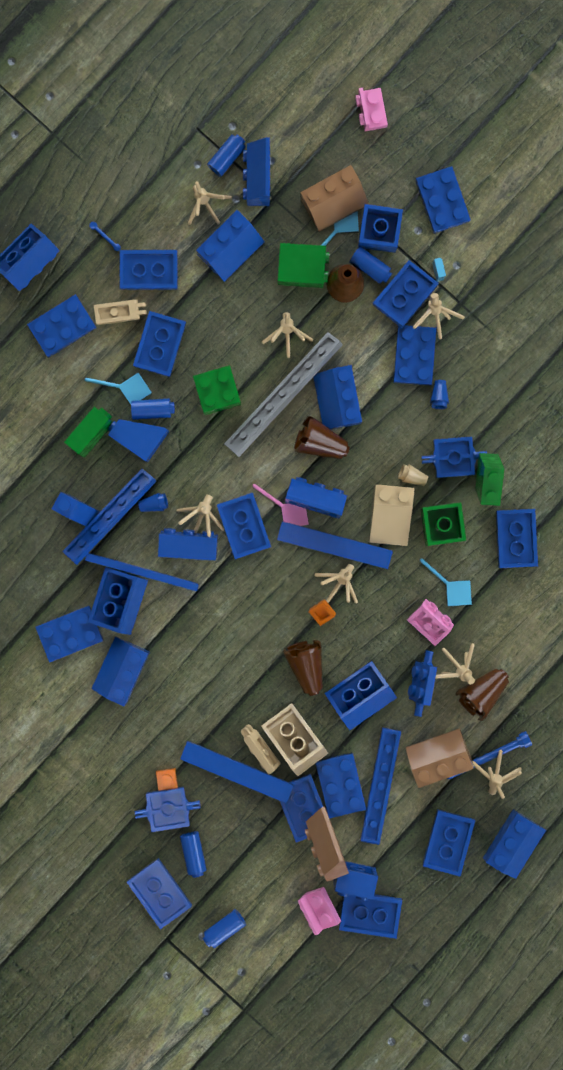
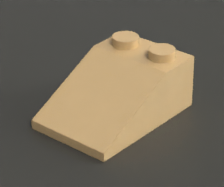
M387 485L374 486L369 543L408 545L414 488Z
M292 703L261 726L297 776L329 754Z

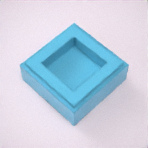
M437 258L434 259L432 265L436 281L438 282L445 278L446 273L442 259Z

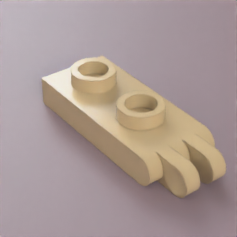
M128 300L94 305L96 324L103 325L140 320V316L147 315V310L139 311V308L146 307V303H138V300Z
M246 725L241 730L244 741L250 752L260 762L261 767L269 775L281 763L259 732L253 729L251 725Z

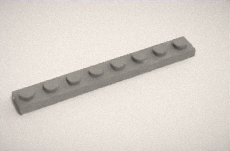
M327 332L224 444L240 457L342 347L341 341Z

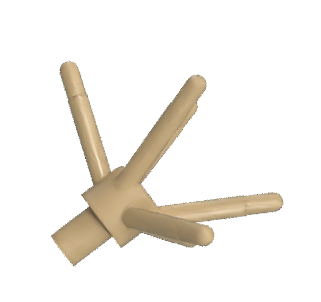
M196 181L192 189L197 201L188 224H192L195 215L199 216L201 204L206 206L215 222L219 225L220 221L208 201L210 198L232 199V196L208 193Z
M433 293L428 297L427 311L415 323L413 328L416 329L429 314L435 315L438 338L442 339L440 313L448 320L451 319L449 314L460 319L465 317L443 307L441 300H439V295Z
M285 312L283 313V319L280 321V328L265 338L262 344L269 340L273 343L282 332L286 338V357L290 358V333L294 332L302 341L307 339L313 342V338L294 327V322L290 319V313Z
M206 494L203 502H199L198 506L176 510L178 513L192 511L178 522L179 525H182L195 514H200L194 528L195 533L198 532L203 516L206 519L208 537L211 536L210 518L224 531V527L211 512L212 506L210 504L213 497Z
M348 564L339 573L314 574L315 577H331L322 581L321 585L336 579L338 581L327 598V603L331 601L342 584L346 585V601L350 602L351 593L354 603H358L350 583L351 573L354 570L353 565Z
M471 643L469 652L464 653V665L461 666L445 648H442L444 654L456 666L457 670L456 673L441 672V674L436 675L435 679L458 677L470 685L473 684L475 679L472 677L469 665L474 643Z
M499 750L495 774H493L491 767H488V774L476 762L473 761V764L489 780V793L495 795L498 791L501 798L504 799L505 796L501 790L502 785L521 775L522 769L519 767L503 777L499 775L503 753L502 750Z

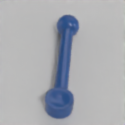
M96 222L90 223V228L92 230H96L103 238H105L113 246V249L115 251H119L121 249V246L119 244H115L103 231H101L98 228Z

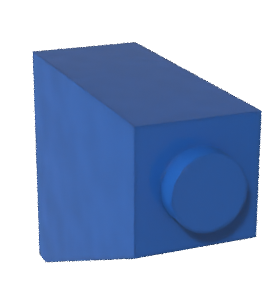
M121 419L117 422L114 421L108 429L110 431L108 435L147 463L169 433L164 427Z
M60 492L52 507V510L84 526H87L100 512L63 492Z

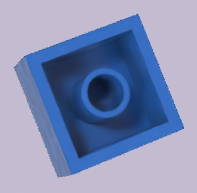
M365 204L358 248L361 246L365 249L396 253L403 209Z
M345 861L349 874L333 880L335 892H338L337 894L343 897L353 895L362 901L373 900L378 880L376 868Z

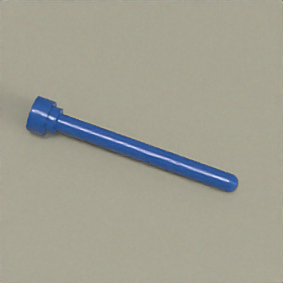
M524 731L518 734L519 736L516 737V740L472 761L480 766L497 758L499 750L503 751V755L518 747L527 748L532 746V742L527 732ZM458 775L449 777V778H447V779H452V778H454V777H456V776H458Z

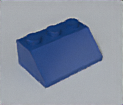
M270 137L247 143V150H243V162H247V169H243V181H247V188H243V200H247V206H270Z
M236 210L196 252L225 282L265 241L253 225Z
M30 224L0 254V273L20 291L28 286L30 280L39 274L43 267L49 261H52L60 250L46 235L33 224Z
M352 365L332 368L317 373L313 379L322 424L330 430L361 424L362 418Z
M296 477V480L291 479L285 503L340 519L347 495H344L342 490L333 488L331 491L325 489L323 484H308L306 479Z
M105 567L88 622L120 634L131 635L148 580Z
M115 636L92 689L106 699L125 706L150 651Z
M372 661L325 693L349 730L397 698Z
M513 809L483 856V859L498 871L516 879L546 832V829Z

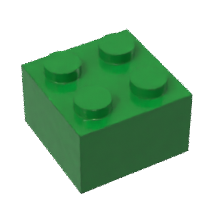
M230 365L193 376L204 415L241 405Z
M461 502L420 508L425 546L466 541Z

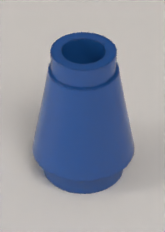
M445 380L435 381L430 400L434 409H446L447 404H449Z
M157 493L140 500L138 505L141 512L164 511V509L168 508V500L165 493Z

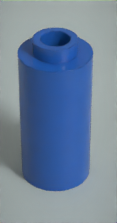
M238 134L236 136L231 135L207 163L210 170L219 177H222L246 148L244 145L245 140Z
M361 246L349 261L379 284L382 282L386 283L392 275L389 266Z
M170 398L131 401L132 419L171 418V414H175L174 402H171Z
M194 831L180 835L188 875H192L193 878L203 876V872L207 869L199 832Z
M234 909L204 932L203 940L208 947L216 948L245 927L246 922L242 915Z

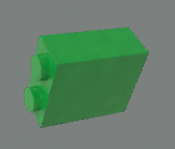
M280 243L278 285L323 288L324 282H328V271H325V263L329 264V252H326V246Z
M94 406L64 443L85 458L108 431L113 423L110 420L112 416L102 407L98 410Z
M479 453L475 490L481 505L500 506L505 468L498 454Z

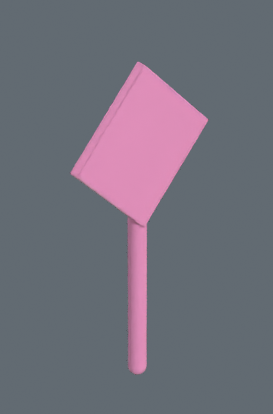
M253 484L256 490L281 507L284 522L299 526L309 525L305 508L292 504H282L259 486Z

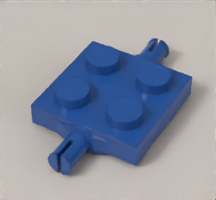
M472 437L433 440V455L421 456L422 464H434L436 478L475 475V462L479 458V453H487V451L475 452Z
M425 650L424 662L415 661V666H413L411 673L413 677L412 683L408 688L409 699L413 700L416 704L414 715L422 717L423 707L431 705L437 667L432 664L434 652Z
M184 787L146 793V809L135 811V818L147 817L150 822L151 832L190 826L189 811L201 809L200 800L188 802Z

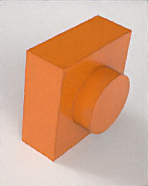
M325 599L309 610L311 616L320 626L336 615V612Z
M176 768L156 771L158 791L178 788Z

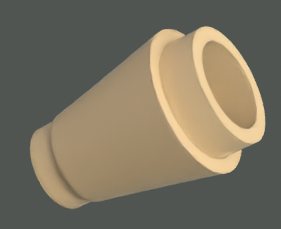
M404 464L398 475L402 482L425 486L428 480L427 475L410 464Z

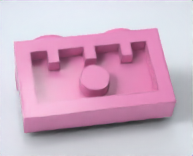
M359 88L355 99L357 107L361 109V114H359L360 125H364L365 131L386 128L388 124L381 88L363 91V88Z
M427 599L423 601L422 605L407 620L434 646L445 638L454 626L452 620L447 615H443L437 606Z
M324 887L306 892L298 900L300 909L303 911L314 935H318L323 929L336 926L341 922Z

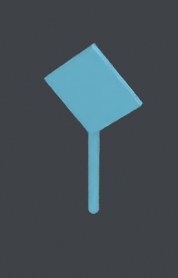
M358 211L334 224V231L321 246H326L336 233L359 232Z
M139 373L122 384L90 378L84 379L86 382L120 388L130 404L131 401L142 400L152 393Z
M420 559L423 565L446 584L447 606L472 605L470 580L448 582L424 559Z

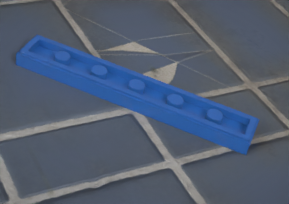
M141 469L62 552L77 565L156 483V480L145 470Z
M283 521L277 538L279 541L388 569L393 550Z
M88 553L85 561L193 591H198L199 583L99 555Z
M382 727L360 838L361 842L380 845L401 731Z
M187 741L180 760L286 804L294 787L292 783L270 774L268 775L263 771L190 741Z

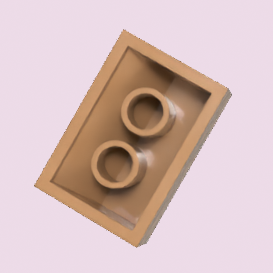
M351 165L300 192V199L318 232L364 208L365 204H369L362 184Z
M460 728L406 747L411 770L418 788L474 768Z
M322 807L306 821L308 829H305L308 841L312 840L314 846L311 847L314 858L319 859L320 864L317 865L319 874L324 876L328 882L349 874L331 820L325 807Z

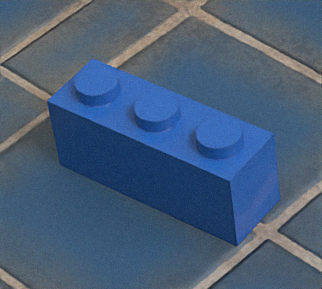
M165 528L164 531L159 533L158 557L216 561L218 534H214L211 531V536L208 537L207 531L195 533V530L185 529L183 532H176V529Z

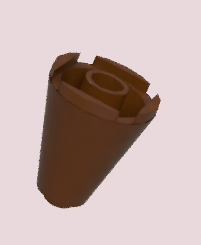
M339 265L333 268L328 275L327 290L336 301L342 303L352 302L362 294L364 289L363 275L352 265Z
M306 417L302 423L304 427L302 431L299 430L295 441V452L342 459L343 456H347L350 447L345 439L314 417Z
M313 640V644H308L307 641H302L287 647L288 651H283L284 656L303 692L309 696L319 694V691L322 689L321 642Z
M494 669L476 679L473 684H467L456 692V696L460 695L459 702L472 716L477 714L480 716L478 720L483 721L508 685L509 676L502 669Z

